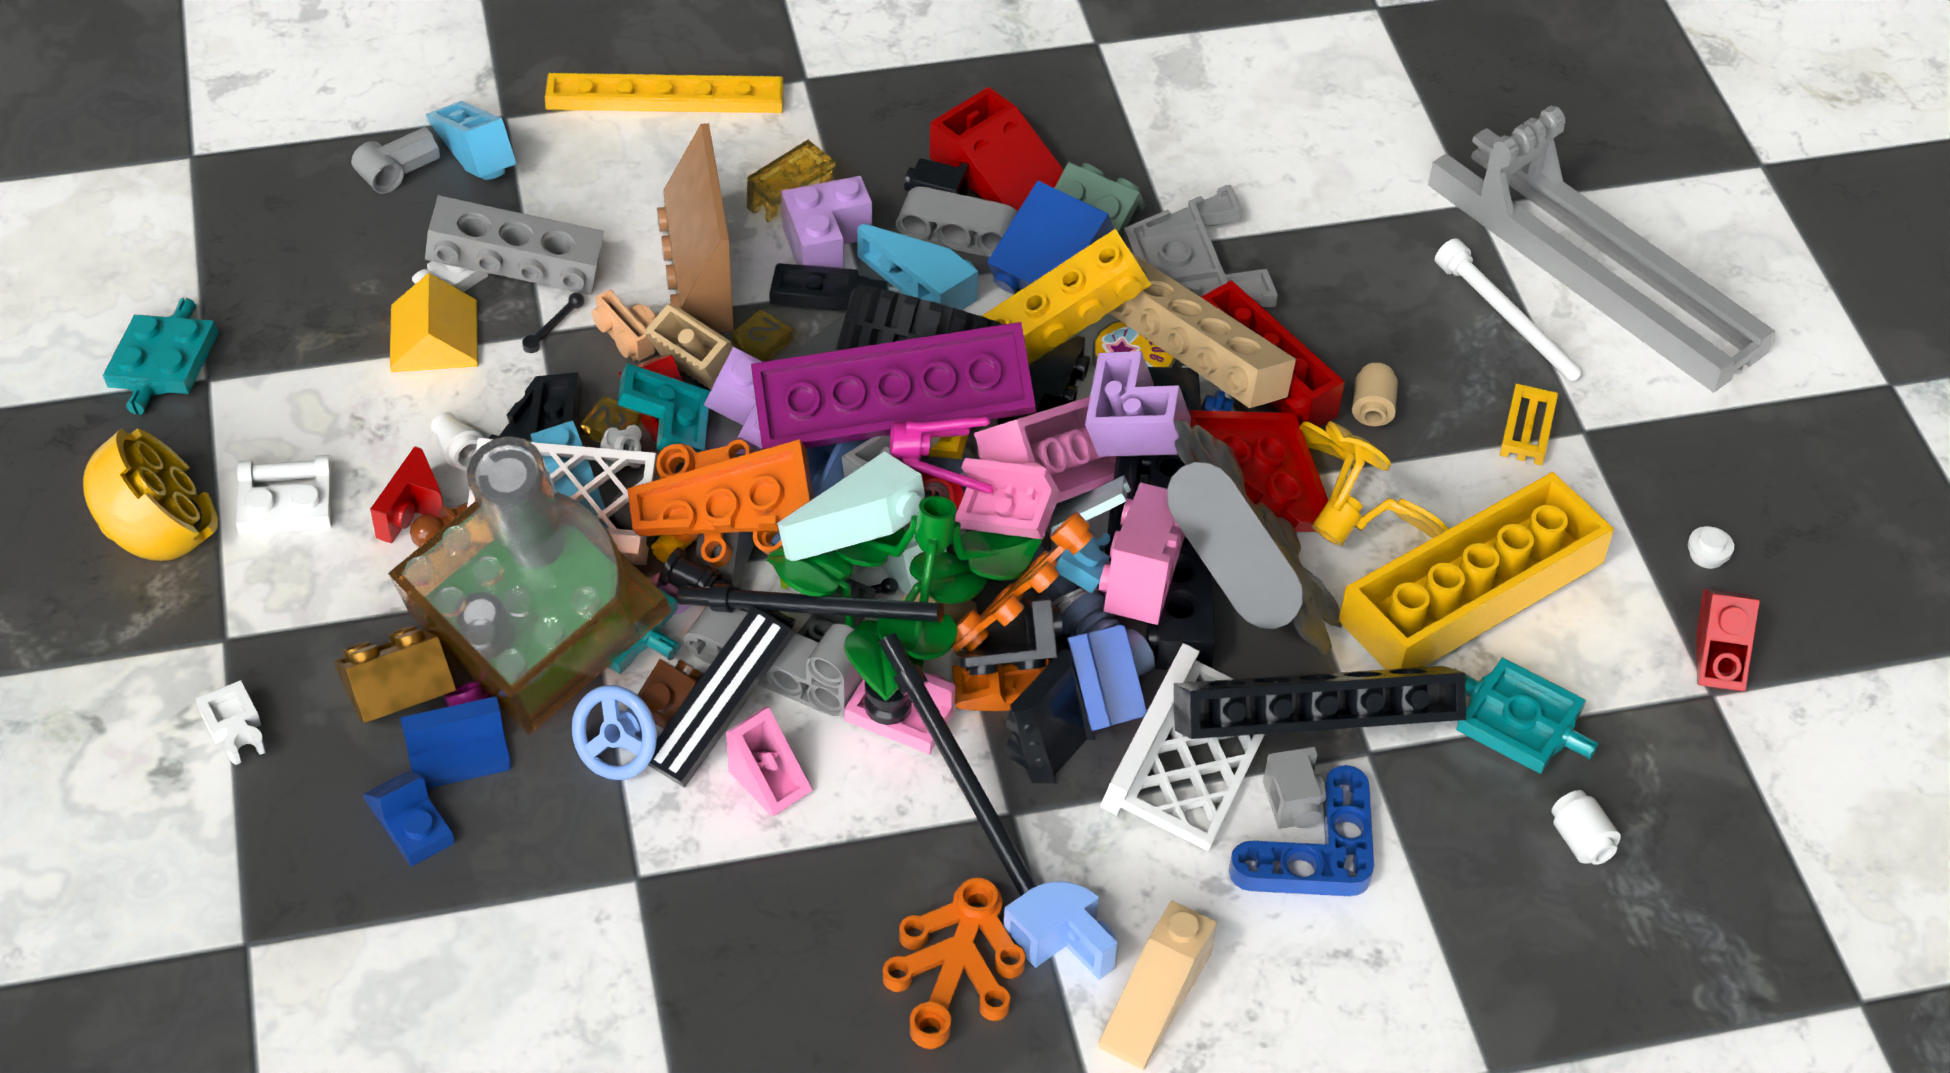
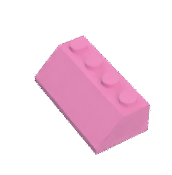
M1090 396L974 433L980 460L985 457H991L1006 463L1023 464L1025 462H1034L1045 467L1061 492L1057 503L1113 481L1116 456L1098 457L1085 426Z

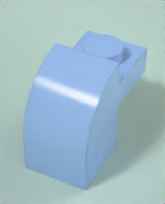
M1049 882L1030 889L1005 907L1003 926L1013 943L1024 950L1026 959L1035 968L1066 946L1099 980L1114 970L1118 942L1113 931L1106 923L1100 920L1096 921L1099 897L1087 888L1069 882Z

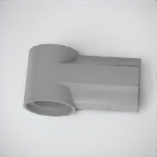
M423 127L384 146L376 141L362 144L354 152L351 164L374 191L379 194H386L392 192L401 184L404 174L439 159L440 152L432 133L426 127Z

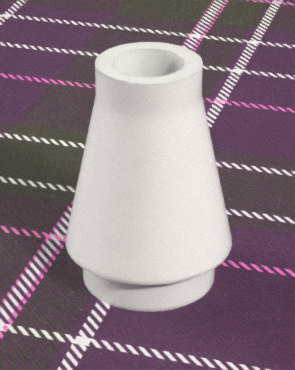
M451 413L439 414L432 421L431 430L437 437L447 463L451 467L460 470H472L478 438H484L483 435L457 420Z

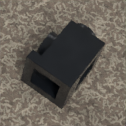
M920 158L915 168L910 167L908 169L904 190L909 192L915 187H928L967 196L969 164L961 162L959 167Z

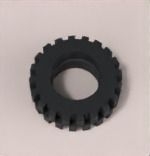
M859 285L851 292L836 349L844 350L1005 324L932 301L876 287Z

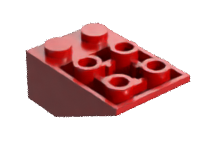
M990 87L985 88L930 122L929 158L935 162L959 167L961 162L969 164L968 188L984 200L1011 206L1018 212L1037 181L1055 188L1064 171L1019 109Z

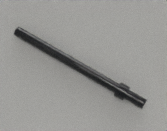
M717 583L713 584L711 588L680 586L677 592L679 604L710 606V609L714 612L732 613L736 608L751 609L754 606L759 610L926 622H942L944 618V605L932 602L842 596L817 597L796 593L737 590L735 585Z
M896 633L886 636L879 641V644L896 673V676L893 678L902 695H908L1013 884L1020 896L1037 886L1035 880L925 686L928 680L919 664L913 665Z

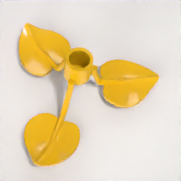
M1329 421L1325 427L1326 431L1310 422H1303L1299 429H1302L1308 448L1327 453L1344 461L1330 500L1311 526L1323 538L1341 547L1354 527L1363 531L1368 522L1386 510H1392L1401 519L1423 531L1431 538L1448 530V527L1435 515L1402 498L1399 501L1388 498L1362 516L1359 512L1363 505L1350 496L1349 493L1365 465V461L1380 470L1388 471L1391 467L1390 460L1372 443L1353 435L1349 430L1337 423Z

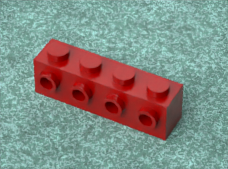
M1231 280L1201 296L1210 304L1296 359L1288 397L1270 402L1280 413H1295L1300 426L1303 422H1310L1321 427L1338 417L1345 381Z

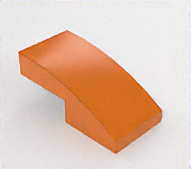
M1049 658L1045 659L1046 666L1050 663ZM997 664L998 672L970 675L969 671H966V667L954 665L952 669L953 684L956 687L955 705L957 709L972 711H1011L1010 705L1046 667L1018 670L1017 666H1013V664L1005 666Z

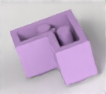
M861 176L781 191L782 227L796 264L844 268L843 244L857 242L858 226L863 223L872 226V202Z
M733 347L704 406L743 425L737 439L744 440L757 452L762 450L751 364L762 361ZM745 449L739 450L736 454H745Z
M1142 351L1098 353L1085 422L1098 457L1177 455L1174 443L1179 436L1175 430L1174 420H1184L1189 425L1191 421L1179 385L1154 386Z

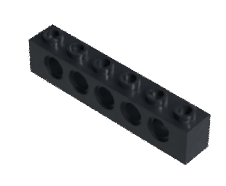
M1446 666L1173 683L1175 731L1190 739L1466 720L1465 672Z

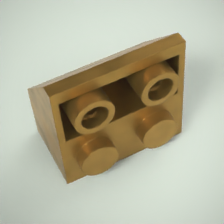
M409 626L388 634L390 642L377 646L371 645V642L367 641L343 650L345 657L335 660L334 663L359 720L367 723L456 691L438 636L422 629L417 630L416 626Z

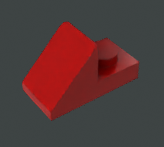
M413 447L370 508L377 539L392 544L401 530L406 529L411 524L415 512L422 515L431 514L441 518L440 510L444 507L442 494L422 448Z

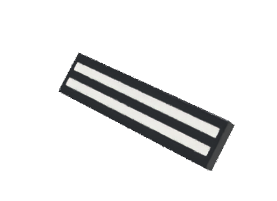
M753 606L657 738L656 749L648 766L685 788L794 636L792 628Z

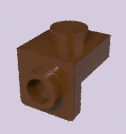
M662 659L658 660L637 694L648 706L656 725L663 729L666 727L704 673L681 659L676 666Z

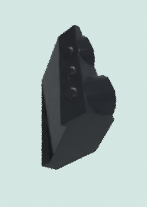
M1062 649L1057 658H1054L1010 705L1011 711L1007 717L1006 727L1014 732L1006 743L1004 755L1023 766L1032 783H1056L1054 776L1086 740H1095L1083 702L1071 650Z

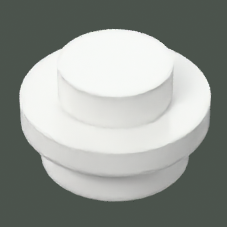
M1704 526L1695 529L1691 533L1688 540V549L1692 560L1696 564L1712 569L1720 567L1731 558L1734 551V542L1725 531L1716 527Z

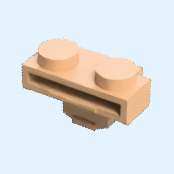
M612 290L595 296L597 308L592 310L593 320L601 332H607L615 340L618 350L625 358L630 357L633 361H641L655 353V347L645 335V329L656 318V315L647 305L637 304L627 308Z

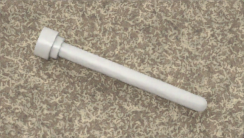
M1451 239L1438 250L1435 256V263L1447 274L1461 275L1567 380L1575 381L1580 377L1581 370L1579 366L1472 264L1471 250L1460 239Z

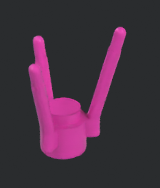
M969 417L929 422H892L889 448L891 456L896 459H902L904 464L915 471H920L987 494L993 492L992 485L919 461L920 456L929 455L930 438L966 436L970 433L969 428L989 425L990 419L988 417Z

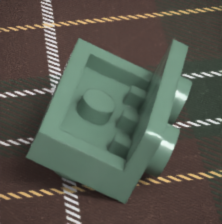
M1068 162L1055 189L1108 213L1113 228L1117 230L1122 238L1124 228L1128 226L1135 210L1142 212L1146 205L1139 192V187L1122 178H1118L1117 182L1103 177L1104 173L1100 169L1090 164L1083 163L1079 167Z

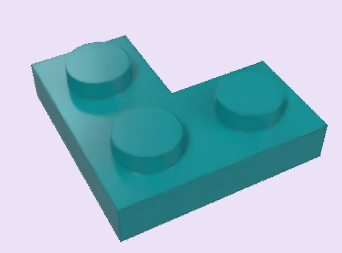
M627 363L621 374L617 405L659 419L656 450L662 451L665 447L672 444H686L696 452L705 451L709 408L704 406V403L710 391Z

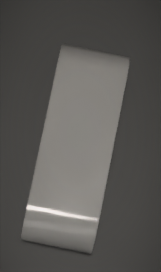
M915 187L908 192L898 215L896 227L899 233L905 236L957 251L990 257L1018 212L1011 206L928 187Z

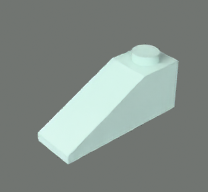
M884 451L778 522L785 558L790 561H798L895 533L911 522L912 516L918 515L919 503L922 499L926 498L922 475Z

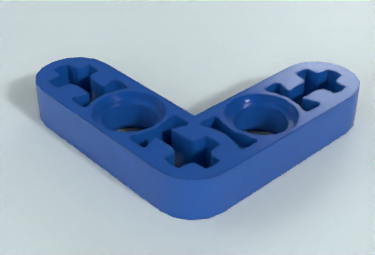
M1343 765L1332 769L1328 773L1325 783L1326 799L1323 803L1325 844L1244 841L1238 844L1232 851L1229 866V875L1232 882L1243 890L1253 892L1358 896L1364 893L1370 886L1374 869L1370 788L1368 778L1363 771L1353 766ZM1340 785L1349 786V791L1352 792L1350 805L1342 806L1344 797L1343 789ZM1341 822L1353 823L1360 829L1361 834L1355 838L1343 837L1336 831L1335 826ZM1354 854L1353 871L1357 874L1355 877L1348 876L1347 870L1344 869L1347 855ZM1296 860L1306 861L1314 868V873L1306 877L1296 876L1288 869V864ZM1246 861H1255L1258 871H1249ZM1273 861H1280L1278 874L1273 873L1275 865Z

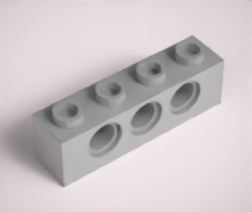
M438 195L428 229L425 260L591 295L604 231Z

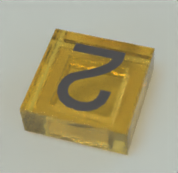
M761 309L732 332L734 344L763 362L768 361L793 339V329Z
M603 396L579 423L580 433L601 443L606 430L611 427L625 430L629 425L639 426L641 423V413L619 406L617 401Z

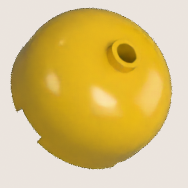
M121 428L90 457L83 476V492L88 509L101 531L129 553L153 561H168L180 558L199 546L218 527V517L208 492H203L198 496L194 483L185 473L190 467L171 448L148 432L137 428L130 434ZM189 499L194 500L201 509L202 520L198 530L192 525L200 519V514Z

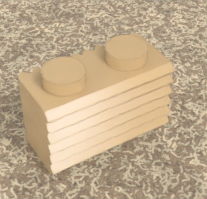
M672 303L667 304L645 329V335L661 356L672 355L677 368L681 372H685L693 380L696 379L699 384L702 383L710 391L717 379V375L720 373L734 347L730 340Z

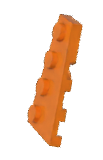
M800 439L627 488L632 529L639 536L778 531L779 521L814 499L806 447Z

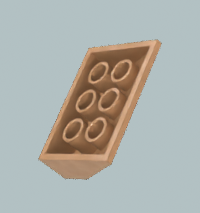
M709 123L700 124L663 189L665 207H657L659 232L668 233L666 236H661L664 261L672 260V264L666 265L668 290L676 289L677 294L670 295V303L718 333L734 331L730 248Z

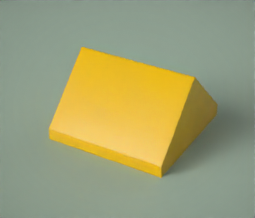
M427 273L391 305V372L478 367L477 300L433 274Z

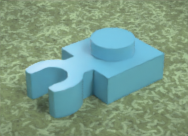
M1104 533L1100 539L1092 537L1074 555L1066 549L1056 558L1058 564L1054 568L1061 576L1092 594L1100 583L1104 565L1108 563L1110 558L1109 555L1103 552L1110 542V535Z

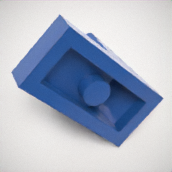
M406 771L363 794L364 800L411 867L455 844L453 832L428 798L425 779L422 775Z

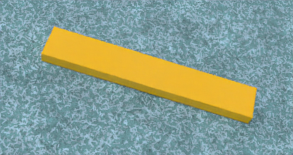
M548 73L545 106L546 110L782 113L783 77Z

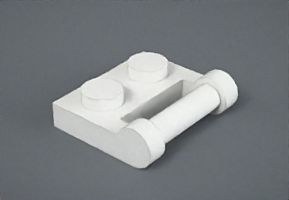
M330 455L315 456V460L256 465H254L252 460L238 461L236 525L239 534L331 528L332 463ZM316 478V483L255 487L256 482Z

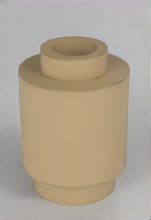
M1370 363L1364 366L1355 378L1352 413L1355 419L1364 425L1382 426L1391 422L1395 417L1398 379L1389 366L1382 363Z

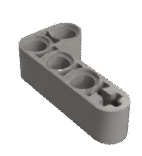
M706 606L685 634V646L695 657L711 664L748 612L738 608L732 613L714 612L710 609V606ZM833 624L820 642L793 632L794 636L759 685L831 716L843 714L845 707L863 680L844 651L845 639L854 629L843 624Z

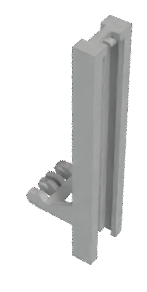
M1552 105L1541 111L1538 119L1532 117L1525 121L1524 125L1521 124L1514 128L1511 137L1506 135L1499 137L1488 128L1473 136L1472 142L1478 146V149L1472 152L1471 159L1487 169L1484 180L1447 153L1433 162L1428 183L1429 187L1711 392H1716L1731 381L1734 374H1740L1744 364L1750 367L1767 354L1775 330L1563 182L1554 138L1564 131V123H1566L1565 114H1563L1559 107ZM1509 186L1738 348L1740 352L1730 357L1512 201Z

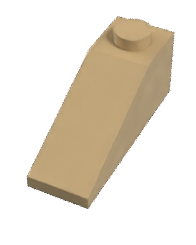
M1170 901L1145 944L1098 1042V1048L1142 1070L1145 1069L1211 955L1217 925L1216 921L1179 903Z

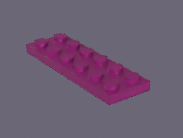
M1021 322L751 364L762 450L799 439L806 448H813L878 436H890L892 422H929L969 417H988L990 420L1036 413Z

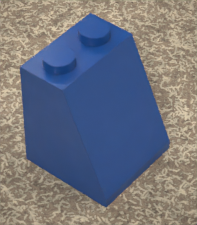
M1037 181L987 261V265L994 277L993 282L1009 293L1022 290L1114 230L1109 214Z

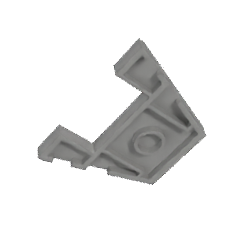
M1232 185L1218 188L1217 195L1204 200L1202 196L1188 201V207L1172 214L1169 210H1166L1124 228L1123 240L1130 252L1201 297L1232 280L1261 307H1276L1278 294L1268 270L1261 269L1224 274L1205 226L1240 221L1242 209Z

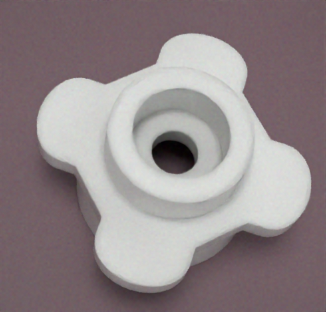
M629 425L625 430L611 427L606 430L600 448L623 450L625 444V450L641 451V443L639 441L642 436L641 430L636 425ZM605 461L608 467L615 463L611 461ZM629 463L626 466L639 468L642 464Z

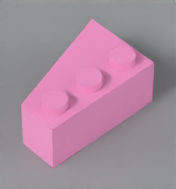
M1140 482L1134 499L1127 498L1124 504L1120 521L1122 528L1114 534L1109 555L1111 564L1105 563L1098 590L1106 592L1104 612L1158 625L1185 535L1174 520L1167 505V489Z

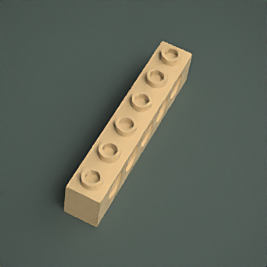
M1132 253L1151 286L1141 291L1135 298L1121 304L1109 312V314L1249 408L1288 397L1296 362L1294 357Z

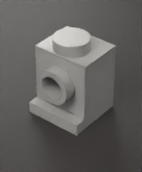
M1315 747L1268 754L1263 784L1278 829L1294 826L1307 828L1317 824L1322 818L1319 806L1320 803L1325 802L1326 791L1322 776L1314 774L1317 759Z

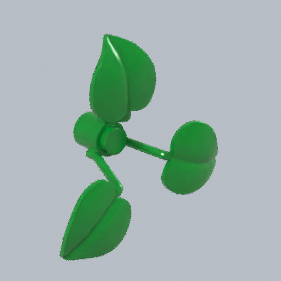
M929 496L920 501L918 515L911 517V523L906 532L902 527L893 534L835 551L842 559L852 564L878 567L887 561L889 555L900 557L915 535L919 548L927 552L919 602H928L935 554L945 551L952 541L957 558L968 560L969 568L973 573L993 580H1011L1022 576L1028 570L1041 545L1042 539L976 530L960 535L961 524L955 522L957 513L955 503L945 497ZM945 613L942 622L878 618L877 635L882 640L886 636L896 633L908 656L910 655L915 659L930 660L939 658L951 650L956 641L957 627L953 618Z
M781 547L771 552L767 557L766 561L773 565L779 577L787 585L802 594L817 597L829 596L838 589L842 597H851L850 586L844 580L852 575L853 566L850 562L842 559L835 550L798 561H790L785 558L784 549ZM927 552L919 553L910 563V574L919 582L914 584L904 601H915L918 594L921 593ZM948 552L935 554L929 593L934 600L947 604L962 603L973 599L985 588L987 578L973 573L969 568L968 561L960 560L956 555ZM844 616L845 625L854 629V631L847 635L844 642L846 656L861 677L875 692L887 701L899 688L893 679L896 673L879 644L877 622L865 620L859 626H855L853 616ZM909 655L913 665L919 664L922 669L924 660L915 659Z

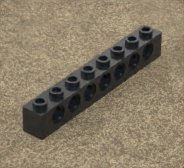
M1148 367L1154 386L1179 385L1187 409L1201 410L1200 383L1197 372L1191 368ZM1143 455L1141 475H1147V482L1141 483L1167 489L1171 477L1181 467L1186 465L1178 455ZM1186 536L1158 625L1147 623L1146 641L1151 650H1155L1156 669H1170L1182 643L1200 651L1196 661L1212 668L1216 643L1212 576Z

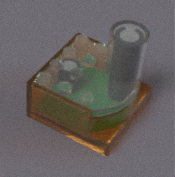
M507 436L493 439L482 445L471 457L467 469L468 485L476 501L392 569L388 575L413 618L427 632L438 636L441 646L475 681L481 683L484 690L489 691L491 697L497 696L498 705L530 735L609 667L614 660L625 653L668 616L671 610L666 596L618 550L611 535L597 517L584 505L567 495L559 493L555 489L545 461L537 447L523 438Z

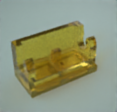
M807 139L747 177V209L755 214L760 211L763 204L766 210V222L772 221L777 217L778 205L782 203L781 191L809 186L818 179H820L819 184L830 182L832 180V169L835 168V161Z

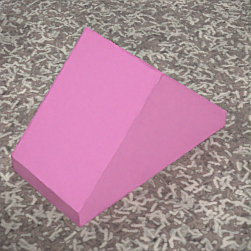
M769 707L762 708L726 731L729 772L770 815L775 816L813 791Z

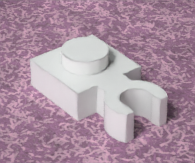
M241 680L195 699L198 710L215 744L225 740L226 750L232 763L235 765L241 763L238 749L245 744L254 745L259 755L265 753L266 749L262 734L256 728L261 726L259 715Z

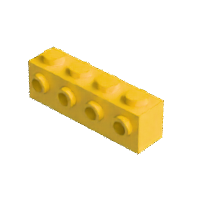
M1114 229L982 316L1001 324L1022 323L1028 365H1030L1084 328L1101 320L1104 315L1121 304L1135 298L1141 291L1151 286V283L1117 230Z

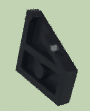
M578 372L536 376L526 388L524 397L516 402L506 416L509 423L499 436L491 434L488 439L532 442L530 434L566 422L573 421L577 428L582 382ZM489 451L490 454H491V456H494V455L500 453V452Z

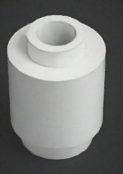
M1577 790L1564 795L1554 804L1552 808V814L1555 817L1554 826L1580 863L1597 865L1606 862L1614 856L1617 851V845L1620 842V833L1594 797L1587 796L1584 791Z

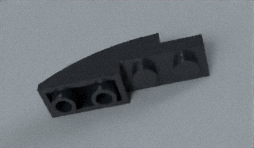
M1077 335L1060 344L1029 369L1036 413L1076 401L1078 386L1075 385L1077 380H1085L1090 364V357L1084 355L1085 337ZM1035 413L999 418L997 426Z

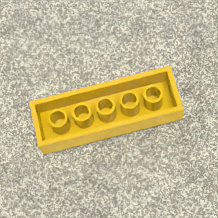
M1552 471L1346 586L1338 621L1384 669L1425 667L1603 564L1614 528Z

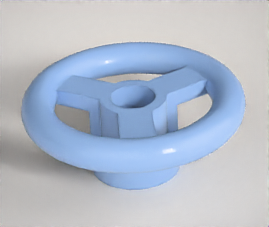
M616 685L600 686L587 693L575 709L572 720L573 742L577 753L589 769L607 779L626 780L638 775L648 766L656 749L657 731L651 711L636 693ZM618 701L626 704L630 708L619 710ZM602 702L604 722L600 727V734L588 742L586 724L589 713L596 704ZM608 747L625 748L637 755L633 761L622 766L610 765L598 757Z

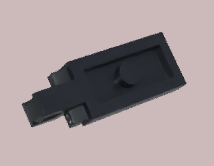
M778 263L775 266L769 292L770 304L847 310L851 292L856 287L865 285L889 290L888 281L871 280L859 275L858 269Z

